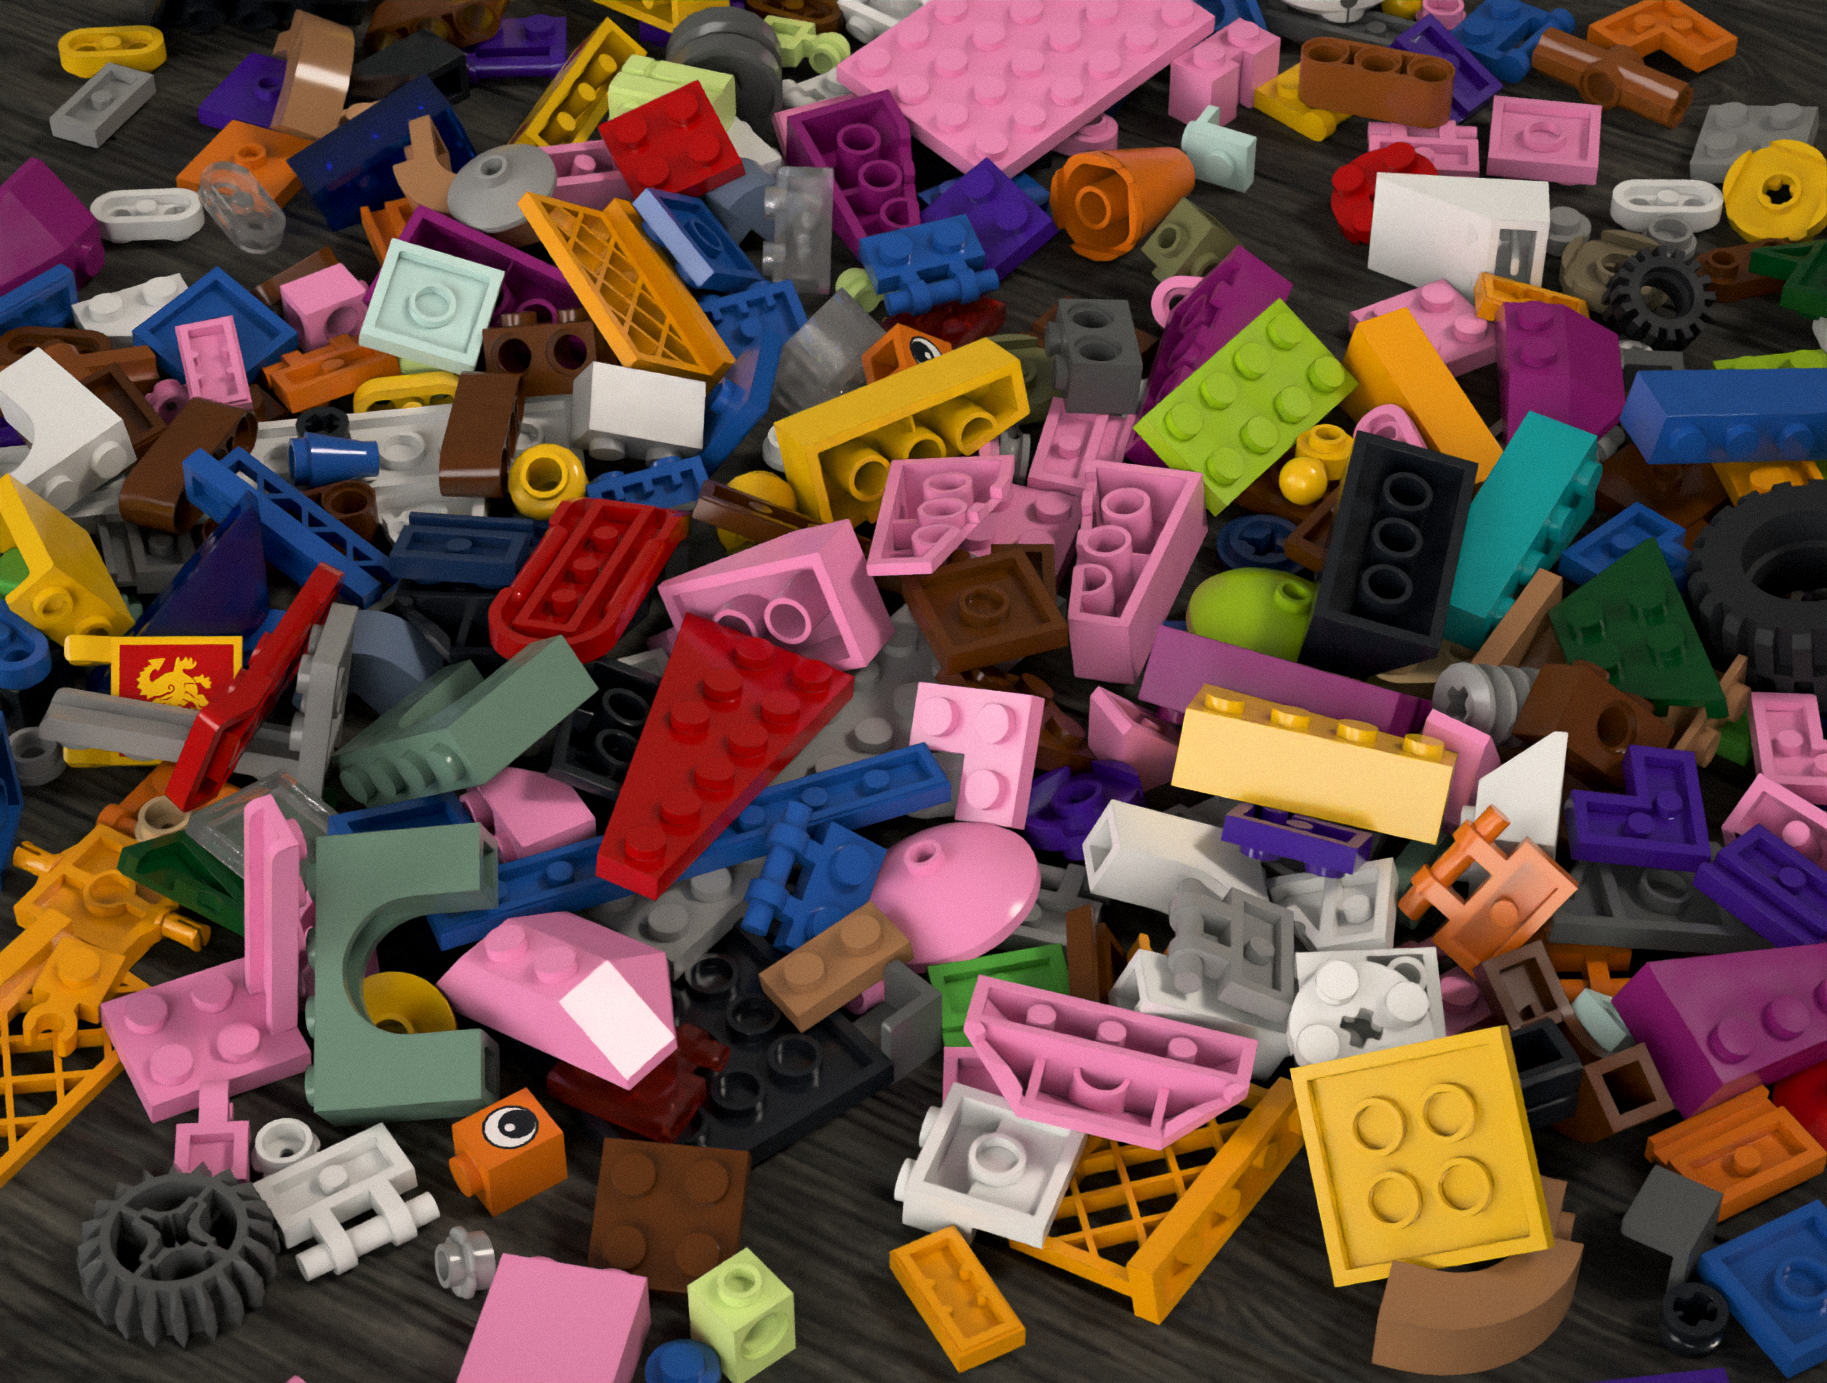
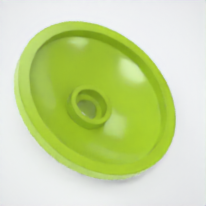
M1259 567L1237 568L1213 575L1198 585L1191 596L1186 611L1187 631L1297 663L1315 583L1288 572Z

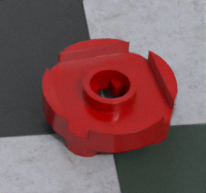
M1395 142L1388 147L1372 150L1357 157L1351 163L1341 166L1333 174L1332 211L1341 233L1350 242L1360 246L1358 240L1365 244H1370L1377 172L1439 176L1432 162L1425 156L1415 152L1411 144Z

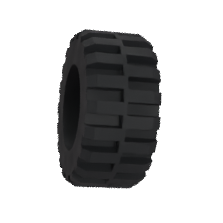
M1809 479V485L1792 486L1791 481L1774 484L1771 491L1759 494L1755 490L1742 496L1735 508L1727 505L1710 520V526L1706 525L1692 544L1693 551L1687 558L1686 577L1689 613L1713 669L1726 673L1738 654L1748 657L1745 685L1751 687V692L1814 694L1817 697L1819 713H1826L1827 600L1805 602L1786 600L1779 597L1799 590L1827 588V479Z

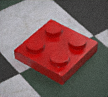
M698 79L597 126L601 138L634 201L646 188L699 197L746 174L735 147Z

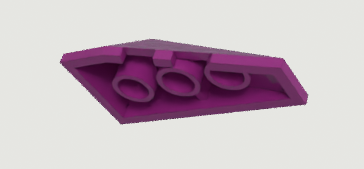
M888 89L787 116L786 164L806 200L860 261L861 259L858 254L860 238L921 224L915 188L914 162H912L910 125Z
M30 157L0 186V297L60 263L73 271L78 292L105 265V251L101 243L97 218L41 159Z

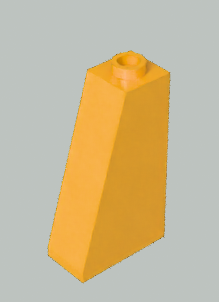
M1407 307L1357 323L1341 364L1360 384L1338 405L1356 424L1359 423L1364 415L1376 407L1387 404L1397 405L1414 422L1429 450L1479 463L1471 498L1472 502L1502 455L1503 450Z

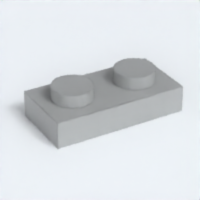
M108 62L49 118L52 136L84 146L99 148L156 93L153 74Z

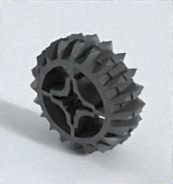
M173 1161L168 1174L154 1177L144 1168L140 1184L133 1187L117 1182L116 1193L114 1194L115 1200H96L94 1219L82 1223V1244L77 1247L78 1255L76 1256L79 1274L82 1277L80 1282L85 1299L89 1300L90 1305L95 1307L96 1314L102 1319L104 1326L117 1324L118 1331L122 1332L126 1341L144 1332L145 1339L155 1348L166 1335H174L175 1339L185 1348L190 1334L203 1331L211 1339L215 1340L218 1330L217 1324L226 1321L241 1326L243 1315L245 1314L243 1307H262L263 1296L265 1295L264 1287L275 1284L276 1261L279 1260L280 1243L278 1232L275 1230L273 1213L268 1208L266 1201H260L259 1193L254 1189L252 1182L239 1184L238 1179L234 1177L230 1168L212 1177V1172L204 1162H201L191 1173H183ZM222 1234L233 1241L229 1250L217 1246V1240ZM130 1257L140 1260L141 1263L134 1274L124 1268Z

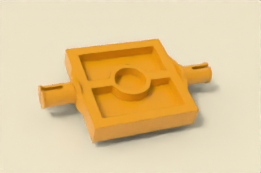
M101 823L82 841L61 853L52 854L33 845L29 841L22 842V848L18 846L14 852L13 865L15 867L22 868L39 876L35 886L13 906L17 925L25 929L52 906L72 920L74 936L86 944L126 956L127 971L155 943L162 939L170 938L191 948L195 952H199L202 950V946L207 945L211 935L210 926L184 916L189 908L121 874L117 869L122 848L140 842Z

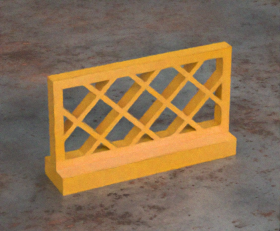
M529 191L517 202L522 213L622 366L706 382V396L736 359L660 246L646 234L642 228L643 221L631 203L623 199L614 198L603 211Z
M52 906L0 952V1055L3 1056L4 1077H0V1096L5 1095L7 1118L0 1119V1137H8L9 1150L0 1158V1189L125 1069L116 1050L112 1051L111 1045L113 1044L102 1022L101 1028L78 1030V1044L76 1048L103 1046L104 1059L91 1070L63 1072L62 1057L58 1056L57 1051L58 1030L51 1029V1032L40 1033L32 1047L24 1045L23 1035L9 1036L8 1023L19 1013H26L36 1006V1004H33L32 987L60 938L65 936L83 942L73 935L72 920ZM127 971L113 999L152 986ZM53 1050L55 1073L12 1076L10 1054ZM64 1090H71V1091L65 1096ZM56 1091L57 1104L46 1115L15 1118L14 1094ZM24 1135V1136L16 1143V1136Z
M1279 1077L1270 1089L1250 1083L1247 1098L1238 1103L1241 1106L1252 1109L1246 1118L1218 1125L1216 1119L1213 1118L1206 1122L1207 1127L1193 1130L1160 1151L1133 1144L1119 1147L1116 1140L1090 1134L1054 1219L1056 1221L1077 1216L1081 1231L1054 1238L1047 1236L1042 1249L1008 1239L1009 1246L1132 1297L1134 1314L1160 1325L1305 1144L1292 1081ZM1214 1147L1216 1155L1209 1164L1179 1170L1175 1158L1176 1155ZM1165 1158L1169 1173L1132 1182L1129 1181L1125 1167ZM1116 1169L1120 1182L1119 1185L1084 1193L1079 1192L1078 1185L1086 1176ZM1174 1193L1177 1194L1179 1201L1170 1211L1141 1218L1136 1202ZM1127 1205L1131 1220L1090 1229L1086 1213ZM1138 1240L1140 1248L1127 1263L1126 1267L1098 1256L1097 1249Z

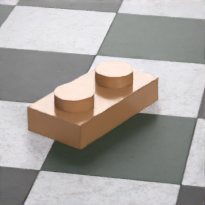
M870 900L758 975L765 994L803 1033L884 979L885 965L894 959H898L903 964H906L914 959V955L908 938Z

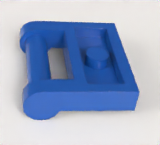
M1485 0L1452 29L1450 33L1495 78L1514 84L1520 82L1530 72L1533 51L1544 31L1549 27H1554L1572 34L1576 28V23L1571 13L1562 8L1553 9L1549 13L1520 2V0ZM1529 34H1533L1518 49L1514 48Z

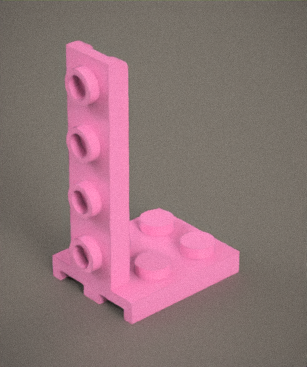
M272 794L250 801L244 809L245 957L100 1004L101 1022L152 1123L199 1108L200 1082L229 1080V1097L305 1072L307 1066L311 1064V1051L298 1029V997L305 995V982L298 965V953L306 950L305 935L299 921V908L306 906L307 903L305 887L299 874V861L307 858V846L298 822L294 818L285 819Z

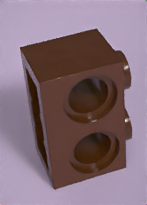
M585 307L556 310L557 320L537 321L536 311L501 314V325L482 329L486 372L522 373L525 383V397L573 394L574 379L593 361L617 365V356ZM573 335L579 337L586 346L587 357L583 365L576 362L571 356L569 344ZM519 339L525 342L531 351V362L528 368L523 367L515 356V345Z

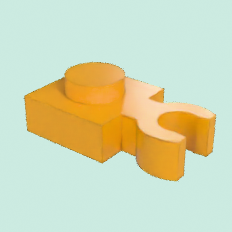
M62 936L32 987L33 1004H36V1006L27 1012L23 1020L24 1045L32 1047L38 1035L45 1030L60 1031L57 1038L58 1056L68 1057L78 1044V1020L81 1019L99 1024L101 1020L100 1004L113 999L127 974L126 956Z

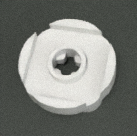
M1341 960L1327 962L1319 969L1317 975L1303 985L1294 1000L1286 1032L1290 1054L1292 1056L1294 1053L1296 1062L1301 1067L1433 1040L1434 1029L1428 1010L1429 1000L1427 994L1420 985L1408 981L1399 972L1378 963L1368 961L1346 962ZM1356 1018L1365 1019L1371 1023V1028L1379 1033V1040L1367 1039L1363 1048L1355 1047L1349 1044L1351 1034L1341 1029L1340 1025L1343 1022H1354Z

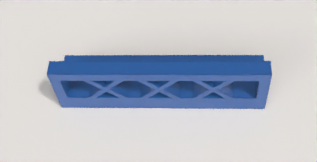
M240 446L236 447L220 461L216 460L202 448H198L182 461L187 500L301 587L305 585L318 564L323 561L346 573L339 594L362 610H366L397 589L400 578H391L390 558ZM241 471L256 482L257 490L236 475V473ZM284 510H293L294 512H296L298 515L302 517V523H300L298 520H296L294 517H292ZM328 543L340 545L347 551V557ZM374 577H382L393 586L382 594L381 583Z

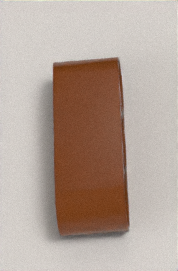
M1316 37L1307 40L1302 45L1298 97L1307 106L1418 128H1438L1450 120L1455 67L1451 62L1437 56L1333 37Z

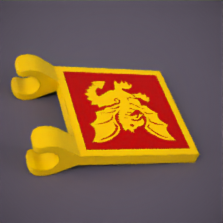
M69 635L64 641V656L73 666L111 664V695L200 711L208 703L226 695L236 674L241 667L243 668V637H109ZM63 746V759L72 768L158 766L163 761L159 759L137 761L119 752L95 748L74 750Z

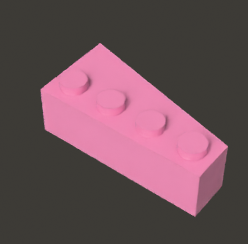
M1086 459L1085 491H1082L1081 528L1077 533L1076 566L1073 568L1067 618L1074 677L1135 686L1152 650L1158 625H1163V621L1166 620L1208 531L1203 473Z

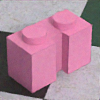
M1238 18L1172 60L1168 115L1188 124L1191 120L1196 121L1206 107L1212 105L1220 108L1219 126L1223 127L1236 118L1238 104L1249 109L1254 106L1255 89L1278 76L1281 38L1258 27L1253 22Z

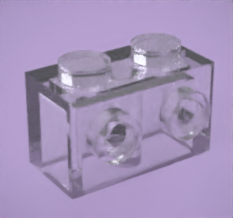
M777 166L776 186H765L764 220H775L774 241L763 242L762 273L763 275H773V283L791 279L797 293L830 294L834 168Z
M841 287L783 344L772 394L794 415L851 392L845 385L850 379L857 386L866 379L861 355L887 332Z

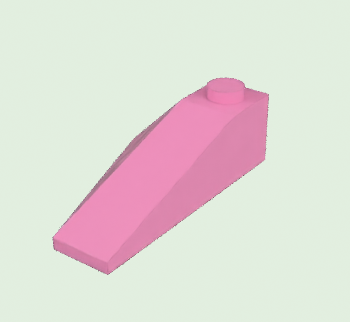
M1014 455L892 460L867 560L868 576L932 574L1011 491L1015 468Z

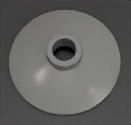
M507 144L492 148L469 161L454 177L447 196L448 208L455 221L481 233H496L512 229L528 221L517 205V202L527 191L552 197L557 184L556 167L545 151L532 145Z

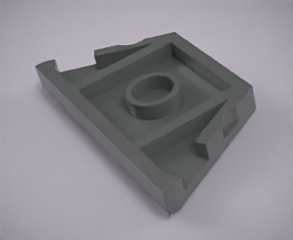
M1709 841L1712 855L1709 863L1715 860L1717 853L1723 848L1717 842ZM1577 860L1570 874L1578 882V889L1554 912L1546 932L1547 942L1700 954H1727L1777 948L1693 886L1695 872Z

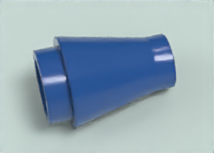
M306 431L303 438L289 439L288 467L293 487L306 486V489L310 490L341 481L357 480L364 477H378L379 450L376 441H360Z

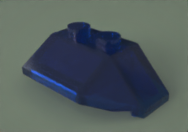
M249 490L245 492L233 509L123 637L242 635L247 639L261 627L270 612V608L266 606L269 603L258 497ZM111 664L97 665L86 678V691L111 695Z

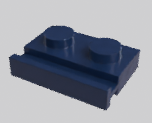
M410 512L409 525H404L389 555L391 578L412 579L417 583L426 585L437 584L443 581L474 583L476 586L485 589L510 586L529 557V546H533L535 543L534 520Z

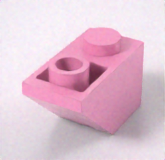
M506 766L486 784L466 788L467 793L460 796V802L473 822H480L498 841V860L500 864L597 837L596 818L571 785L547 777L545 773Z

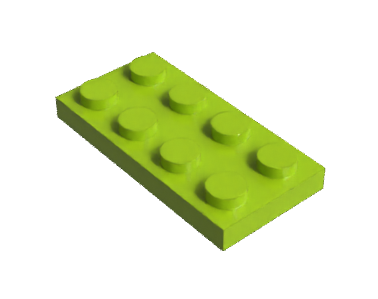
M1278 298L1149 411L1133 429L1170 469L1203 473L1206 508L1216 517L1296 443L1301 433L1313 428L1360 383L1284 301Z

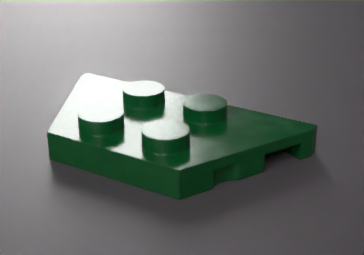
M1655 537L1641 542L1548 610L1551 629L1566 665H1572L1574 660L1580 659L1600 666L1610 674L1609 683L1618 690L1638 695L1653 704L1655 707L1653 715L1656 717H1667L1669 706L1705 707L1707 719L1729 717L1724 692Z
M330 786L323 788L320 804L294 800V797L276 802L286 820L294 818L298 822L305 838L307 858L299 861V874L305 891L308 890V863L310 860H316V837L327 836L329 816L334 815L338 801L336 792ZM244 812L122 848L117 869L122 875L245 937Z

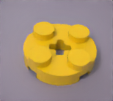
M1780 139L1770 141V147L1761 148L1754 153L1750 149L1740 155L1728 170L1723 184V197L1729 225L1739 236L1749 243L1766 238H1778L1791 244L1812 241V238L1827 226V160L1820 151L1804 142ZM1782 184L1789 185L1792 198L1787 202L1773 204L1771 198L1765 195L1769 189L1778 191Z

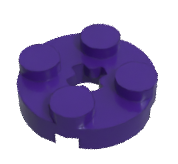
M1095 760L1090 761L1093 772L1072 776L1070 765L1039 776L1032 781L1025 830L1019 829L1021 837L1030 846L1047 851L1063 850L1064 857L1067 860H1085L1082 844L1111 799L1148 809L1137 770L1131 765L1120 761Z

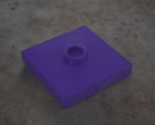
M251 52L197 107L199 123L223 130L233 119L274 130L270 128L281 93L287 61Z

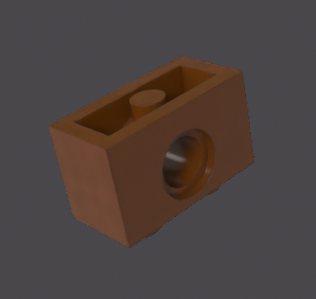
M1580 659L1574 660L1572 665L1543 663L1511 734L1531 747L1554 731L1567 732L1565 771L1594 792L1626 795L1621 761L1629 745L1667 749L1675 730L1653 715L1655 707L1649 701L1629 692H1621L1610 684V674L1600 666Z

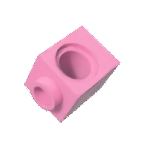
M342 263L280 286L285 322L298 332L299 346L305 353L329 345V338L344 333L350 337L360 334L368 310L362 299L369 286L364 280L357 281Z

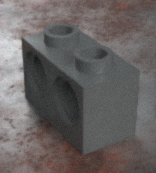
M1058 298L1056 321H1047L1045 327L1046 356L1053 357L1051 366L1053 390L1062 391L1066 413L1136 414L1143 363L1128 300Z

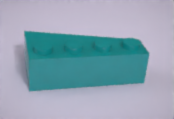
M1529 410L1470 504L1443 639L1479 652L1539 568L1549 571L1560 557V554L1567 548L1595 511V490L1603 470V465L1597 462V435Z

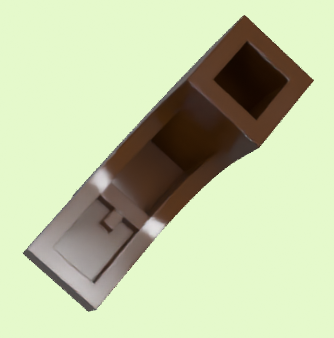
M1541 940L1483 961L1472 968V972L1497 1026L1508 1025V1029L1517 1030L1523 1024L1548 1016L1554 1020L1579 1056L1583 1072L1580 1089L1576 1090L1578 1101L1575 1117L1551 1124L1557 1131L1576 1141L1585 1143L1597 1142L1675 1109L1644 1042L1618 1053H1613L1600 1046L1588 1034L1573 1011Z

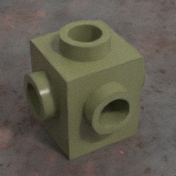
M1182 197L1141 250L1157 265L1151 272L1152 275L1160 282H1163L1173 276L1206 277L1235 247L1240 245L1244 248L1245 246L1214 216L1185 197Z

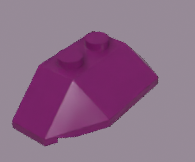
M1527 301L1525 303L1503 302L1495 313L1494 330L1504 450L1529 410L1597 435L1598 442L1620 422L1619 418L1626 402L1618 334L1564 304H1547L1542 301Z

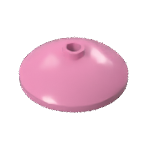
M981 822L947 823L919 831L887 849L868 902L871 900L911 942L914 959L905 965L916 974L926 973L928 966L975 959L992 950L1008 938L1023 923L1032 910L1040 891L1041 872L1030 845L1017 833L1001 826Z

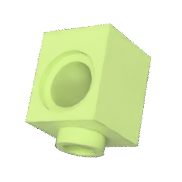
M747 1247L687 1286L691 1340L706 1344L716 1353L720 1361L721 1372L732 1383L746 1382L796 1348L794 1293Z

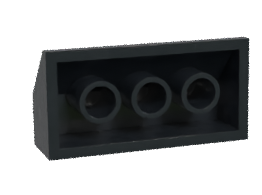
M1357 430L1340 479L1297 663L1360 680L1437 658L1441 647L1479 463Z

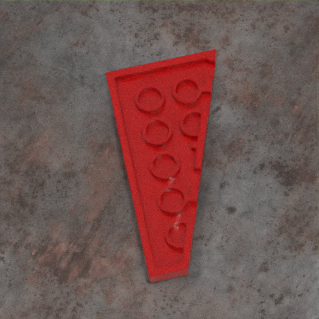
M686 612L598 850L596 876L656 901L853 698L855 676L832 668L823 661L809 659L775 646L766 639L749 636Z

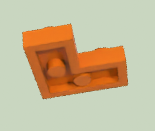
M1643 0L1590 24L1586 41L1607 50L1614 45H1626L1636 50L1641 57L1661 49L1681 62L1685 67L1699 73L1735 56L1738 38L1679 0Z

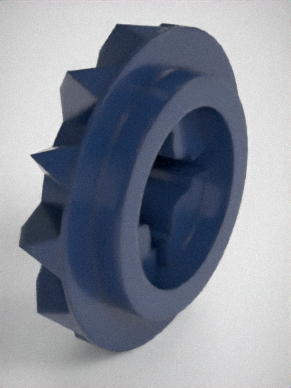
M1266 513L1245 515L1229 522L1218 534L1216 559L1223 562L1224 572L1237 568L1259 567L1276 569L1298 576L1299 573L1310 571L1308 568L1285 557V539L1298 526L1282 517ZM1271 545H1274L1275 553L1269 552L1265 557L1255 555L1262 554L1265 550H1269Z

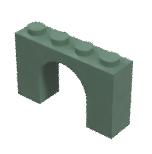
M562 634L528 644L485 680L471 660L441 667L335 752L331 758L341 771L340 780L345 790L356 801L364 803L367 808L483 785L597 692L599 688Z
M480 822L316 837V860H310L307 866L308 892L312 901L316 902L315 927L309 928L306 936L308 962L310 967L315 969V995H310L307 998L305 1008L307 1029L310 1036L314 1038V1064H309L305 1072V1092L309 1105L314 1107V1112L335 1127L377 1124L381 1122L390 1123L467 1117L500 1101V1045L481 1028L417 1034L387 1032L377 1028L373 1023L365 1005L363 991L365 971L373 951L380 941L398 925L423 915L498 909V841Z

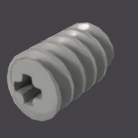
M1469 662L1451 664L1440 674L1434 686L1432 709L1490 735L1495 747L1504 746L1508 749L1523 747L1528 749L1530 746L1511 734V731L1540 670L1531 667L1516 668L1510 665L1497 667L1486 663L1479 665Z

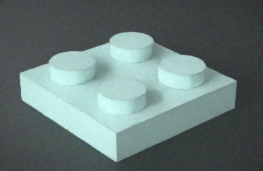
M392 238L360 331L358 345L458 375L461 374V371H475L483 346L482 329L489 327L503 284L505 271Z

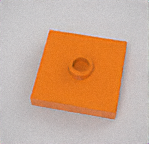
M232 119L176 177L177 188L192 190L204 201L273 219L328 160L326 144Z

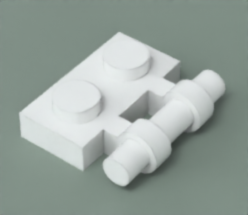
M382 1122L253 1183L254 1189L259 1193L260 1201H266L268 1208L271 1209L275 1230L287 1249L312 1237L318 1242V1245L295 1256L298 1267L308 1282L331 1270L336 1275H340L358 1266V1257L389 1242H392L397 1247L417 1237V1228L440 1218L438 1206L428 1191L407 1202H404L399 1196L418 1186L415 1169ZM372 1208L378 1215L347 1231L341 1226V1223Z

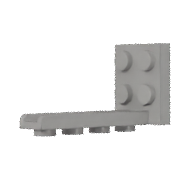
M332 603L325 625H313L308 653L302 655L299 666L296 693L303 694L300 712H295L292 727L263 722L233 771L234 773L251 775L259 781L271 784L283 782L296 783L294 800L315 804L321 803L324 780L329 778L333 766L331 756L334 754V747L339 748L358 607ZM64 687L55 692L51 704L40 723L38 739L59 742L62 746L74 750L95 748L119 752L137 761L159 759L177 763L195 718L200 711Z

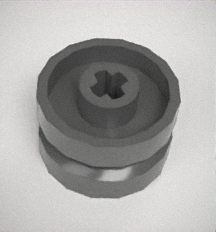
M734 6L708 7L690 14L673 29L666 45V61L733 75L735 77L736 97L735 116L741 121L748 123L757 136L761 137L773 126L771 120L773 114L780 112L783 108L781 43L772 26L753 12Z

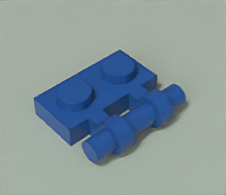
M966 214L859 239L858 254L876 294H884V304L889 316L909 312L914 317L930 313L931 306L956 300L960 305L979 301L981 294L999 290V279L995 269L984 270L986 255Z
M1635 502L1560 554L1557 573L1577 585L1583 586L1641 542L1655 537L1679 593L1688 594L1686 565L1691 551L1683 547L1686 529L1641 503Z
M788 801L781 821L774 822L771 825L765 841L766 846L770 850L759 878H752L748 885L744 901L749 905L741 923V928L758 936H766L773 917L782 921L773 947L786 954H790L868 902L887 849L833 821L820 823L814 839L811 840L806 830L813 814V809L797 801ZM796 862L803 866L791 896L789 891L785 889V885L792 866Z

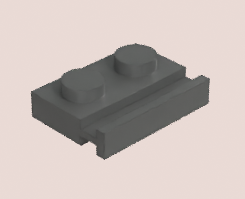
M105 514L95 515L96 540L99 554L117 589L118 587L135 586L137 594L150 593L158 597H172L184 591H200V568L190 531L186 535L180 536L126 522L125 520L123 522H106Z

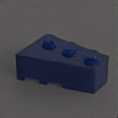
M425 73L286 160L307 198L333 232L362 223L360 207L368 206L370 211L374 212L385 209L384 202L406 198L394 175L393 165L407 161L404 147L411 145L408 121L430 115L449 151L452 173L457 174L469 161L478 156L452 105Z

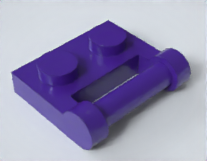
M538 14L528 18L503 19L500 29L494 37L461 48L466 53L469 84H478V79L536 76H551V81H553L567 61L568 32L566 16L550 17Z

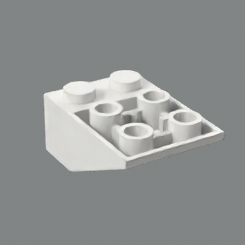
M1377 172L1368 269L1416 287H1421L1444 278L1474 307L1473 288L1480 272L1491 273L1541 288L1550 227L1549 182Z

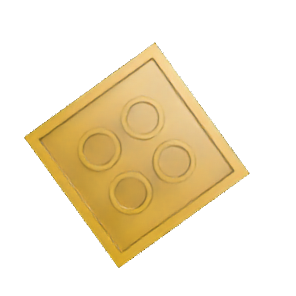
M1508 1025L1290 1069L1335 1287L1388 1278L1393 1260L1430 1269H1440L1555 1247Z

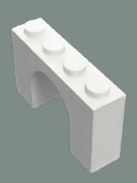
M37 347L0 372V408L4 418L33 444L25 460L10 475L60 512L67 510L74 503L137 461L123 419L41 348Z
M1111 799L1082 844L1089 888L1092 894L1148 907L1169 915V906L1171 900L1177 895L1178 884L1186 878H1195L1204 884L1205 895L1219 901L1224 899L1231 887L1269 901L1265 879L1267 878L1266 871L1261 866V861L1240 853V845L1221 841L1223 828ZM1204 933L1205 938L1218 943L1217 937ZM1139 948L1108 993L1111 1006L1258 1040L1252 1079L1267 1082L1284 1057L1291 1055L1286 1037L1290 1013L1280 1025L1257 1015L1239 1011L1235 1007L1217 1000V980L1204 975L1202 987L1194 993L1180 992L1174 986V974L1168 968V955Z

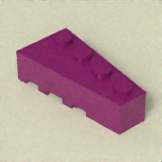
M1238 245L1169 312L1133 427L1278 298H1281L1286 303L1293 284L1242 246ZM1132 427L1124 456L1137 465L1170 469Z

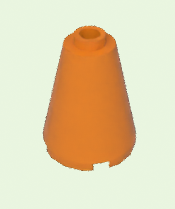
M1174 147L1088 150L1073 155L1067 159L1068 161L1064 164L1063 168L1055 172L1051 180L1049 201L1053 221L1059 231L1064 228L1066 229L1069 236L1075 242L1069 246L1077 254L1093 261H1112L1129 253L1169 215L1182 197L1187 198L1195 185V172L1187 155Z

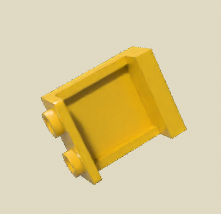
M8 472L0 478V552L5 554L10 548H18L30 571L29 576L6 596L5 601L9 609L63 647L64 641L69 635L121 637L135 625V622L89 533Z

